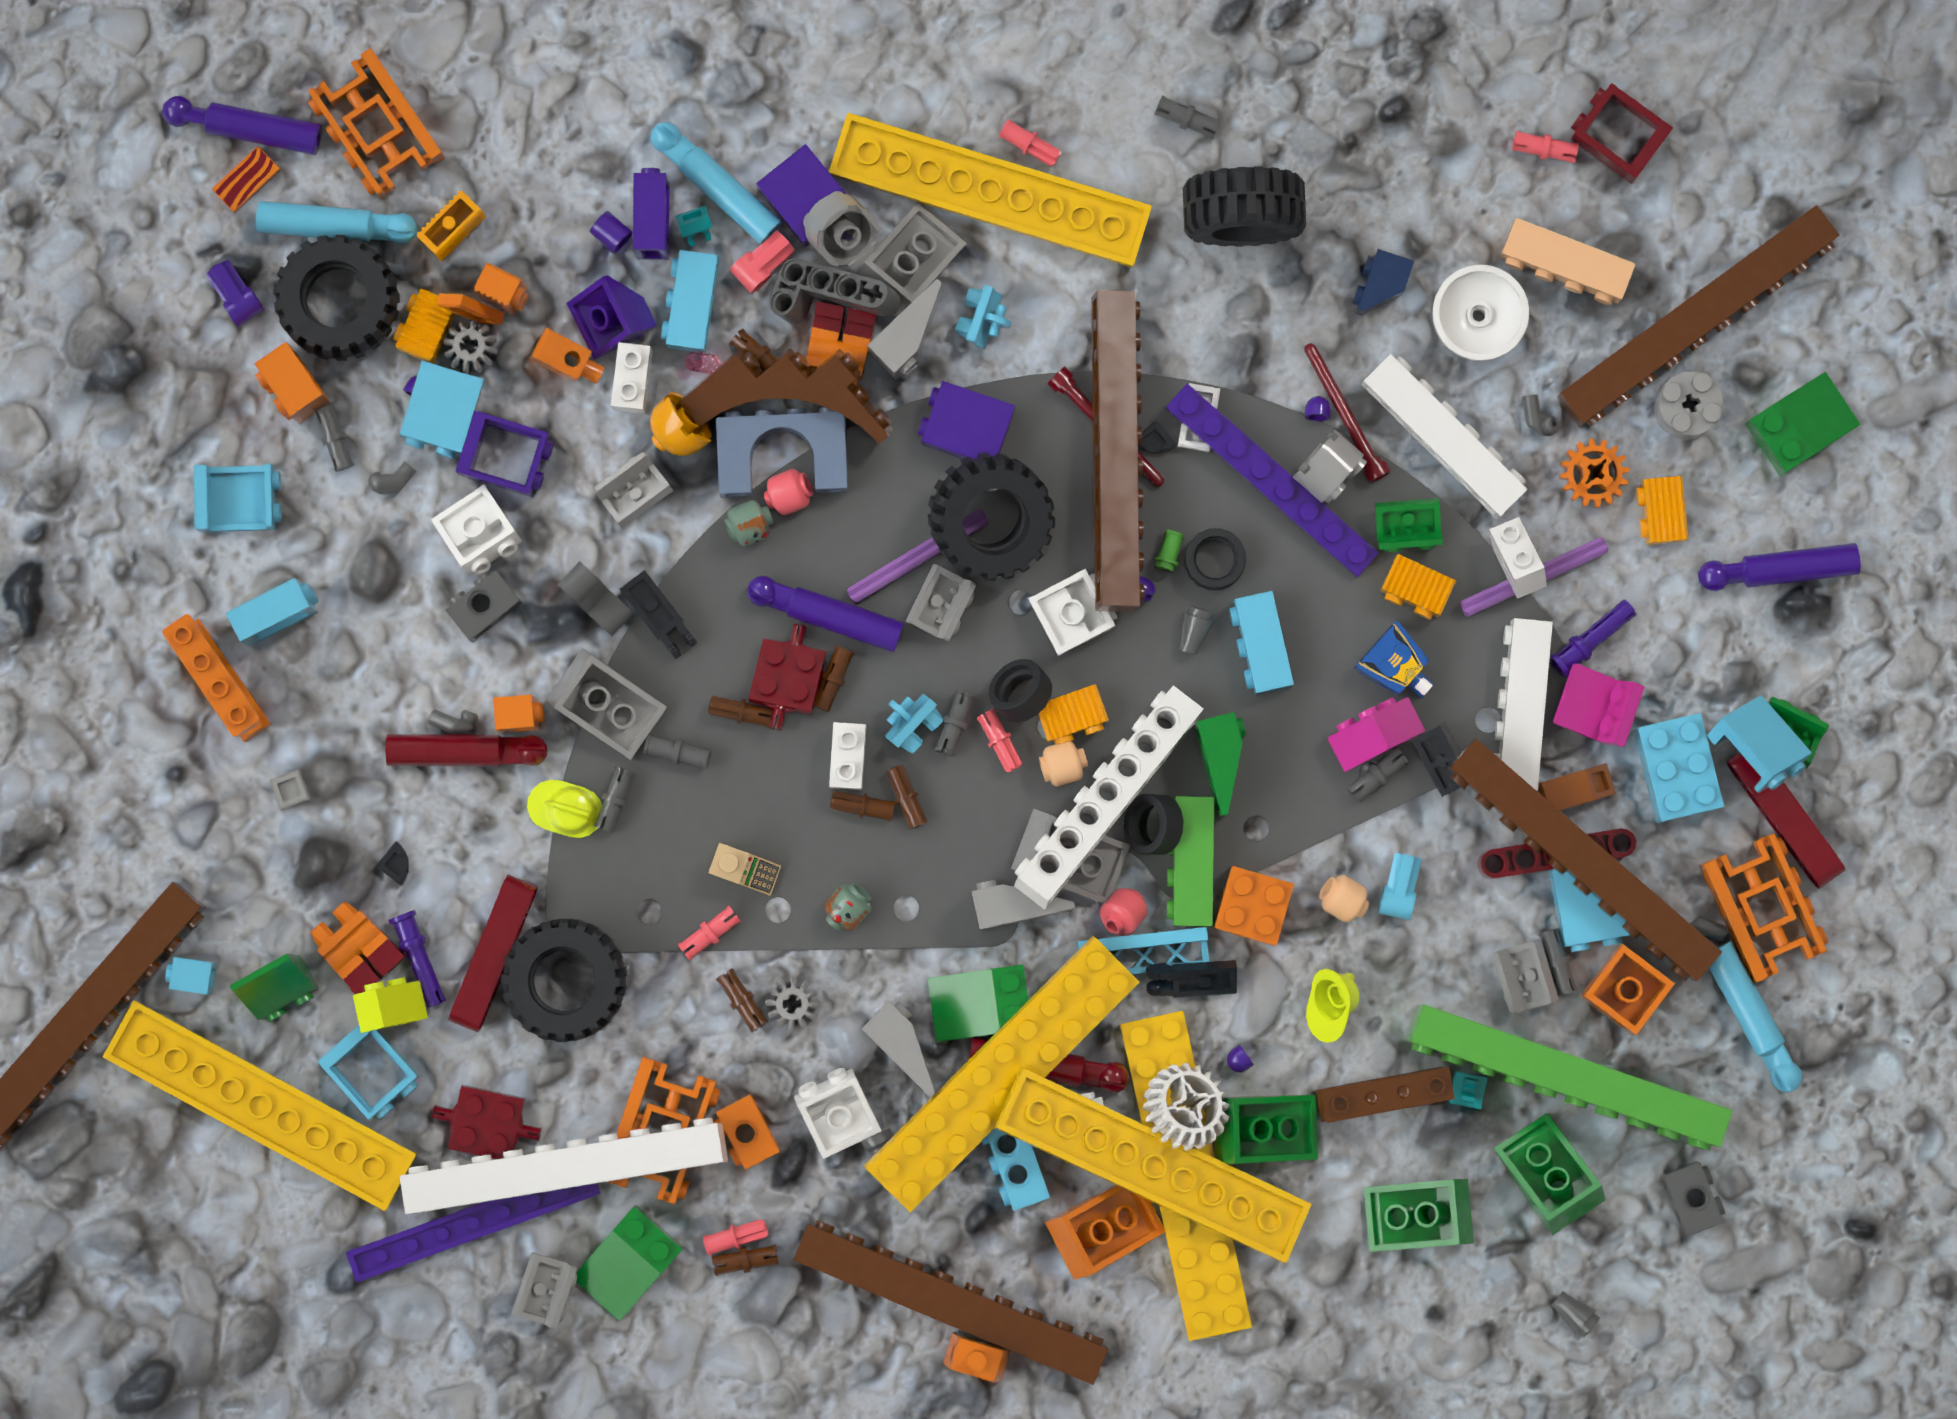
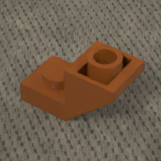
M1607 763L1538 783L1540 794L1559 811L1616 794Z

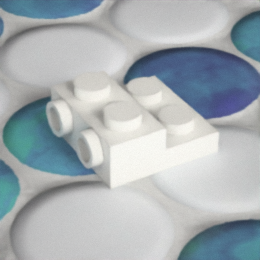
M482 485L431 519L468 576L472 574L482 575L490 569V562L499 556L505 558L513 555L518 549L517 544L522 542L485 485Z
M1086 569L1028 598L1058 656L1115 628L1113 620L1118 618L1115 612L1095 611V574L1089 575Z
M845 1068L835 1069L828 1074V1080L818 1085L815 1082H808L798 1089L799 1094L794 1096L801 1115L823 1159L881 1132V1128L853 1069L847 1071Z

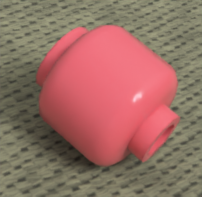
M789 469L768 479L764 499L771 510L775 508L779 514L785 516L807 507L810 504V497L814 495V491L806 473H800L796 469Z
M1120 888L1116 889L1102 905L1100 918L1110 933L1128 936L1133 934L1146 918L1148 910L1143 896L1138 891Z

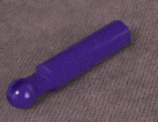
M183 96L169 98L164 103L162 109L163 118L169 125L174 127H183L189 122L201 124L204 126L207 134L316 155L320 147L322 124L215 102H211L205 109L193 106Z
M1850 543L1744 556L1740 563L1732 564L1711 560L1702 565L1698 572V578L1703 588L1716 592L1724 589L1727 584L1744 583L1747 588L1859 575L1861 571L1860 553L1857 544Z
M760 575L750 581L747 588V596L751 603L756 606H769L786 612L788 617L891 652H895L904 627V622L801 587L794 589L776 583L768 576Z

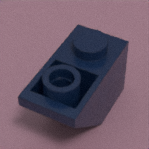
M1381 249L1377 250L1374 257L1368 255L1363 274L1368 275L1364 287L1358 285L1353 304L1358 305L1355 314L1362 316L1402 296L1414 260Z

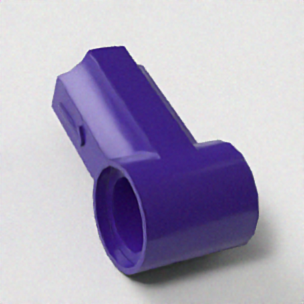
M609 211L603 213L590 229V233L613 254L617 252L624 253L631 245L629 239L633 232Z
M229 260L218 263L206 273L215 291L224 301L223 306L238 328L265 311L250 287L245 285Z

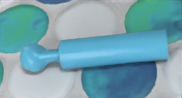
M661 122L652 129L650 139L654 148L664 153L674 162L686 178L760 245L778 230L782 221L701 147H696L675 124Z
M259 201L256 212L257 233L314 238L323 235L335 238L336 234L346 235L348 239L352 240L357 238L363 242H369L371 239L393 241L400 245L408 244L417 234L416 221L405 213L395 215L372 213L371 210L268 201Z
M1729 941L1718 946L1717 948L1722 953L1709 967L1754 1052L1757 1056L1762 1057L1771 1074L1770 1078L1773 1086L1784 1093L1796 1090L1802 1082L1803 1075L1799 1066L1793 1063L1784 1046V1037L1732 942Z

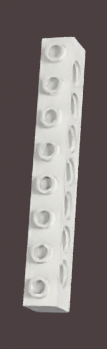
M1172 686L1167 694L1161 691L1150 705L1154 708L1148 717L1143 714L1140 716L1131 729L1135 733L1129 741L1123 738L1112 752L1116 757L1109 765L1106 762L1101 764L1093 775L1096 781L1090 789L1084 786L1073 800L1077 805L1070 813L1067 810L1062 812L1054 823V826L1057 827L1051 837L1045 834L1034 848L1038 852L1031 861L1025 858L1015 871L1018 877L1014 887L1044 910L1200 718L1204 708L1175 686ZM1161 718L1167 719L1172 724V728L1164 729L1160 727L1157 720ZM1146 742L1150 744L1153 751L1150 753L1141 751L1138 743ZM1128 766L1133 770L1134 775L1130 777L1124 776L1119 772L1118 767ZM1109 790L1113 793L1115 799L1110 801L1104 800L1100 796L1099 791ZM1090 814L1095 819V823L1087 825L1081 821L1079 815ZM1070 838L1075 842L1076 847L1067 849L1061 845L1060 839ZM1042 862H1051L1056 867V872L1047 873L1042 870L1040 864Z

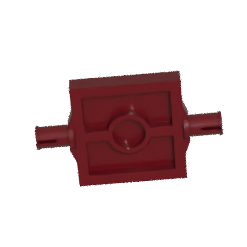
M793 624L790 641L779 642L765 638L762 641L748 699L751 703L765 705L773 710L768 726L772 730H775V726L777 731L782 730L785 713L799 712L812 715L826 659V651L808 648L802 644L807 629L802 624L800 627L799 624Z
M463 1084L460 1088L458 1102L453 1109L434 1105L432 1119L450 1122L451 1135L448 1149L479 1156L491 1155L493 1159H503V1152L515 1150L520 1137L539 1141L541 1135L538 1134L542 1132V1128L523 1124L522 1112L525 1098Z

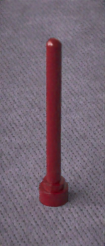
M1312 343L1307 344L1304 348L1306 356L1355 446L1364 454L1362 458L1367 462L1364 466V476L1369 484L1382 479L1391 473L1386 460L1382 461L1380 456H1375L1317 347Z
M1064 366L1050 379L1047 385L1055 393L1059 391L1061 395L1066 394L1093 422L1092 403L1074 385L1076 383L1072 378L1074 375ZM1138 451V457L1142 458L1143 462L1142 474L1154 486L1161 487L1164 484V477Z

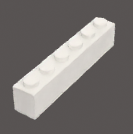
M1390 354L1361 385L1468 492L1498 519L1527 490L1523 485L1526 482L1525 479L1516 470L1511 469L1509 471L1501 463L1503 458L1494 448L1489 446L1486 449L1478 441L1480 438L1478 432L1469 424L1463 426L1455 418L1457 412L1446 401L1440 403L1432 395L1435 392L1434 389L1424 379L1421 378L1418 381L1410 373L1412 370L1411 366L1402 357L1398 356L1395 359Z
M1514 618L1511 620L1510 626L1505 625L1503 644L1508 645V656L1502 657L1500 675L1506 677L1505 689H1499L1498 708L1503 709L1502 721L1496 722L1495 740L1500 741L1499 753L1494 754L1538 791L1553 622Z

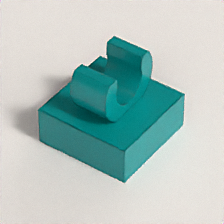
M706 206L675 215L682 238L686 237L691 247L695 246L693 236L698 232L705 234L707 242L711 241L709 229L713 227Z
M1455 1071L1452 1081L1455 1099L1448 1100V1103L1481 1109L1487 1078Z

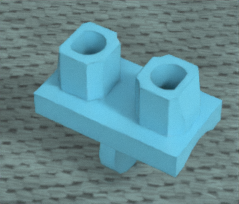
M984 285L983 289L969 288L965 298V305L976 309L973 320L960 317L955 332L966 338L974 346L985 349L989 336L997 337L1000 327L1009 329L1012 322L1004 318L1007 307L1000 305L1003 295L996 292L993 287Z
M924 694L915 702L907 696L900 705L892 699L888 705L894 712L886 720L893 727L884 737L899 748L901 746L913 754L923 742L913 732L922 722L929 730L933 731L944 719L935 708L937 704Z

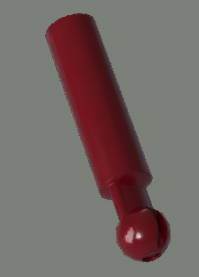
M387 734L385 754L387 766H501V764L536 766L546 759L547 744L542 738L535 735L501 737V735Z
M973 1037L969 1059L989 1039ZM1068 1054L1045 1078L1056 1084L1077 1088L1081 1085L1102 1088L1108 1093H1119L1127 1087L1129 1073L1124 1065L1117 1062L1103 1064L1087 1061L1084 1056Z

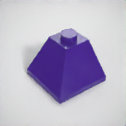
M608 275L601 277L566 303L588 349L592 351L591 355L594 360L617 350L618 342L631 343L657 326L644 297Z

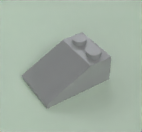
M917 203L864 261L856 274L880 280L895 290L901 299L900 307L894 314L898 316L938 279L967 243L921 204Z
M938 279L868 344L869 355L895 381L900 377L905 380L918 367L916 365L917 360L920 357L942 295V283Z
M584 648L581 649L546 699L553 708L630 760L667 709L664 704Z
M1033 809L1011 869L1016 871L1025 858L1030 861L1038 853L1034 849L1045 834L1051 837L1057 827L1054 826V823L1058 817ZM1105 835L1064 885L1063 889L1104 904L1113 893L1130 845ZM1066 837L1060 839L1063 847L1067 849L1076 847L1072 839ZM1042 862L1040 864L1043 871L1047 873L1056 872V867L1051 862Z
M996 880L976 884L977 890L971 891L980 931L1075 909L1073 901L1055 897L1044 910L1016 887L1005 884L996 885Z
M889 1001L862 1030L931 1098L936 1091L914 1025L908 1020L912 1014L899 1001L895 1005Z

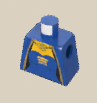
M1397 620L1354 667L1357 672L1396 696L1408 686L1422 698L1434 685L1433 682L1420 672L1429 662V659Z

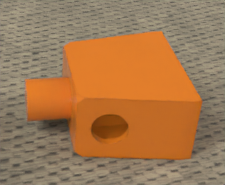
M547 327L542 332L529 358V361L573 382H576L581 376L597 384L605 368L589 359L592 351ZM570 354L574 356L577 360L576 366L571 367L565 363V355Z
M952 1332L943 1364L954 1371L991 1382H1002L1011 1351Z

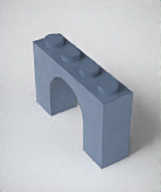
M822 407L819 408V413H806V409L794 408L788 409L787 414L775 415L774 410L755 411V416H743L742 412L730 411L724 412L723 417H716L718 481L721 498L753 497V454L763 439L778 432H790L799 435L811 446L814 453L815 490L817 494L849 492L846 417L841 413Z

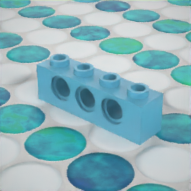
M994 1128L982 1140L983 1145L990 1143L993 1156L988 1157L994 1176L1001 1174L1004 1186L1000 1187L999 1191L1004 1205H1012L1013 1211L1050 1198L1032 1145L1015 1138L1016 1148L1010 1153H1003L999 1150L997 1142L1006 1133ZM1015 1165H1021L1027 1170V1178L1020 1184L1013 1183L1008 1177L1010 1168Z

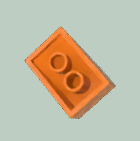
M1117 1185L1103 1190L1045 1222L1074 1280L1098 1272L1165 1233V1229L1151 1201Z

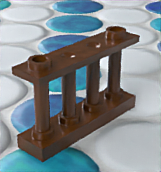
M1443 1066L1315 1090L1321 1122L1326 1121V1123L1455 1099L1449 1067L1443 1068Z

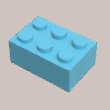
M1701 713L1633 730L1656 823L1724 807Z

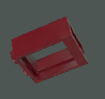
M1611 83L1606 90L1600 87L1589 103L1594 107L1586 116L1584 113H1581L1573 123L1571 129L1575 133L1570 140L1574 143H1579L1582 149L1632 184L1673 127ZM1610 98L1656 130L1631 165L1586 133V130Z

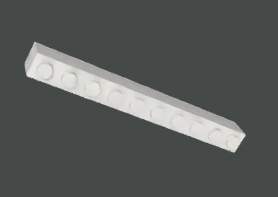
M713 1118L694 1120V1127L682 1129L681 1123L661 1126L662 1132L650 1134L649 1128L630 1131L629 1138L618 1139L617 1133L598 1136L599 1143L586 1145V1139L567 1141V1148L555 1150L554 1144L535 1147V1153L523 1155L522 1149L503 1152V1159L491 1160V1155L472 1157V1164L460 1166L459 1160L441 1162V1169L428 1171V1165L408 1168L409 1174L400 1176L405 1214H416L728 1162L722 1123H713Z

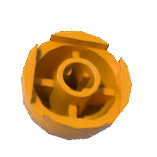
M671 391L656 405L651 413L650 427L653 433L651 439L654 445L663 452L667 450L671 454L678 456L693 455L711 441L709 438L712 437V432L707 422L699 426L679 403L683 396Z

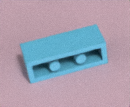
M680 250L679 258H673L671 277H676L674 290L668 289L666 308L671 309L669 321H663L661 339L666 340L668 349L706 354L719 267L718 255Z
M1273 591L1234 599V607L1229 608L1233 627L1239 626L1241 638L1236 639L1240 658L1246 657L1248 670L1243 671L1247 689L1253 688L1254 695L1292 687L1294 682Z

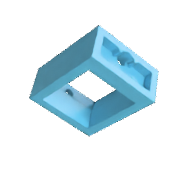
M293 578L226 612V615L239 641L250 647L317 613L318 610L315 604L319 600L311 585L308 586L307 582L302 583L298 579Z
M359 1025L317 1061L368 1120L374 1119L376 1116L379 1120L385 1117L394 1108L391 1102L399 1095L406 1098L419 1086L415 1081L421 1077L380 1029L361 1033ZM370 1035L407 1075L373 1107L336 1066Z

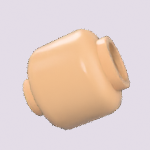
M1072 741L1048 746L1043 750V756L1039 757L1045 782L1050 781L1055 787L1081 780L1083 768L1088 767L1084 749L1077 750Z
M1339 875L1336 878L1330 877L1320 891L1319 898L1322 900L1324 911L1342 922H1350L1356 917L1361 918L1369 907V901L1366 900L1367 889L1346 875Z

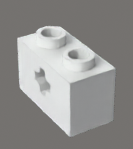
M618 342L611 407L614 411L646 413L653 355L651 346Z
M1515 518L1489 529L1493 551L1517 599L1547 587L1545 568L1520 518Z
M833 722L830 789L862 791L866 724Z

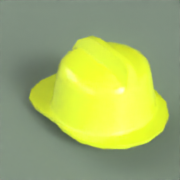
M551 779L539 783L532 789L528 797L527 809L530 818L536 825L545 830L575 838L589 836L598 829L594 827V824L597 821L602 804L594 792L581 786Z
M1322 969L1314 975L1307 1004L1306 1019L1310 1031L1319 1041L1326 1043L1337 1041L1343 1035L1349 1015L1358 1007L1360 993L1354 982V974H1342L1330 969Z

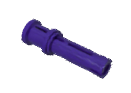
M1623 599L1580 636H1572L1564 648L1556 654L1551 653L1549 662L1562 677L1568 678L1572 665L1591 659L1592 651L1637 615L1635 609L1627 600Z
M415 910L389 919L388 922L395 928L400 941L398 945L399 950L406 952L416 980L420 981L426 1007L430 1008L447 1000L441 990L424 946L426 936L421 935L414 917L417 913Z

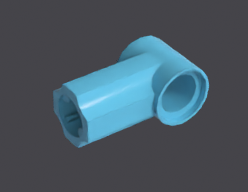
M1394 853L1387 885H1384L1380 898L1379 914L1410 921L1416 899V892L1414 890L1421 866V858Z

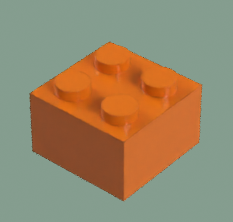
M287 342L254 363L259 370L255 374L256 378L270 395L275 393L277 398L273 402L288 421L293 418L298 424H301L314 415V411L331 403L299 355Z
M1231 866L1213 929L1270 946H1277L1294 883Z
M1621 944L1615 948L1580 997L1630 1035H1637L1675 983L1624 944Z

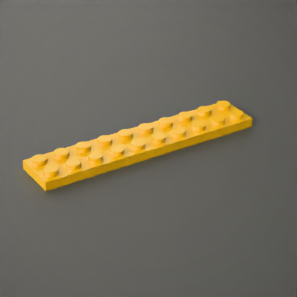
M848 112L829 169V173L834 177L1131 268L1134 267L1152 209V205Z
M1092 936L923 1105L864 1167L911 1213L995 1128L1020 1069L1024 1068L1045 1078L1117 1006L1139 981L1095 936Z
M133 1000L103 1055V1058L383 1211H387L401 1186L400 1176L407 1175L408 1168L411 1167L417 1156V1153L136 1000Z
M1183 1011L1120 1024L1141 1124L1150 1128L1155 1126L1154 1122H1146L1145 1120L1151 1112L1142 1109L1144 1103L1148 1101L1143 1096L1145 1091L1149 1089V1082L1156 1078L1157 1073L1162 1069L1167 1070L1173 1064L1180 1067L1183 1063H1188L1191 1069L1195 1067ZM1170 1087L1168 1088L1166 1094L1167 1107H1169L1172 1103L1170 1098V1095L1172 1094ZM1203 1107L1201 1109V1113L1203 1116L1201 1122L1204 1126L1206 1122L1205 1108ZM1212 1143L1206 1144L1201 1149H1196L1215 1158ZM1159 1205L1188 1341L1252 1328L1233 1240Z
M1024 1068L1020 1069L995 1126V1129L1282 1263H1287L1312 1205L1199 1150L1192 1148L1185 1151L1182 1144L1178 1148L1172 1149L1171 1139L1161 1142L1162 1133H1152V1128Z

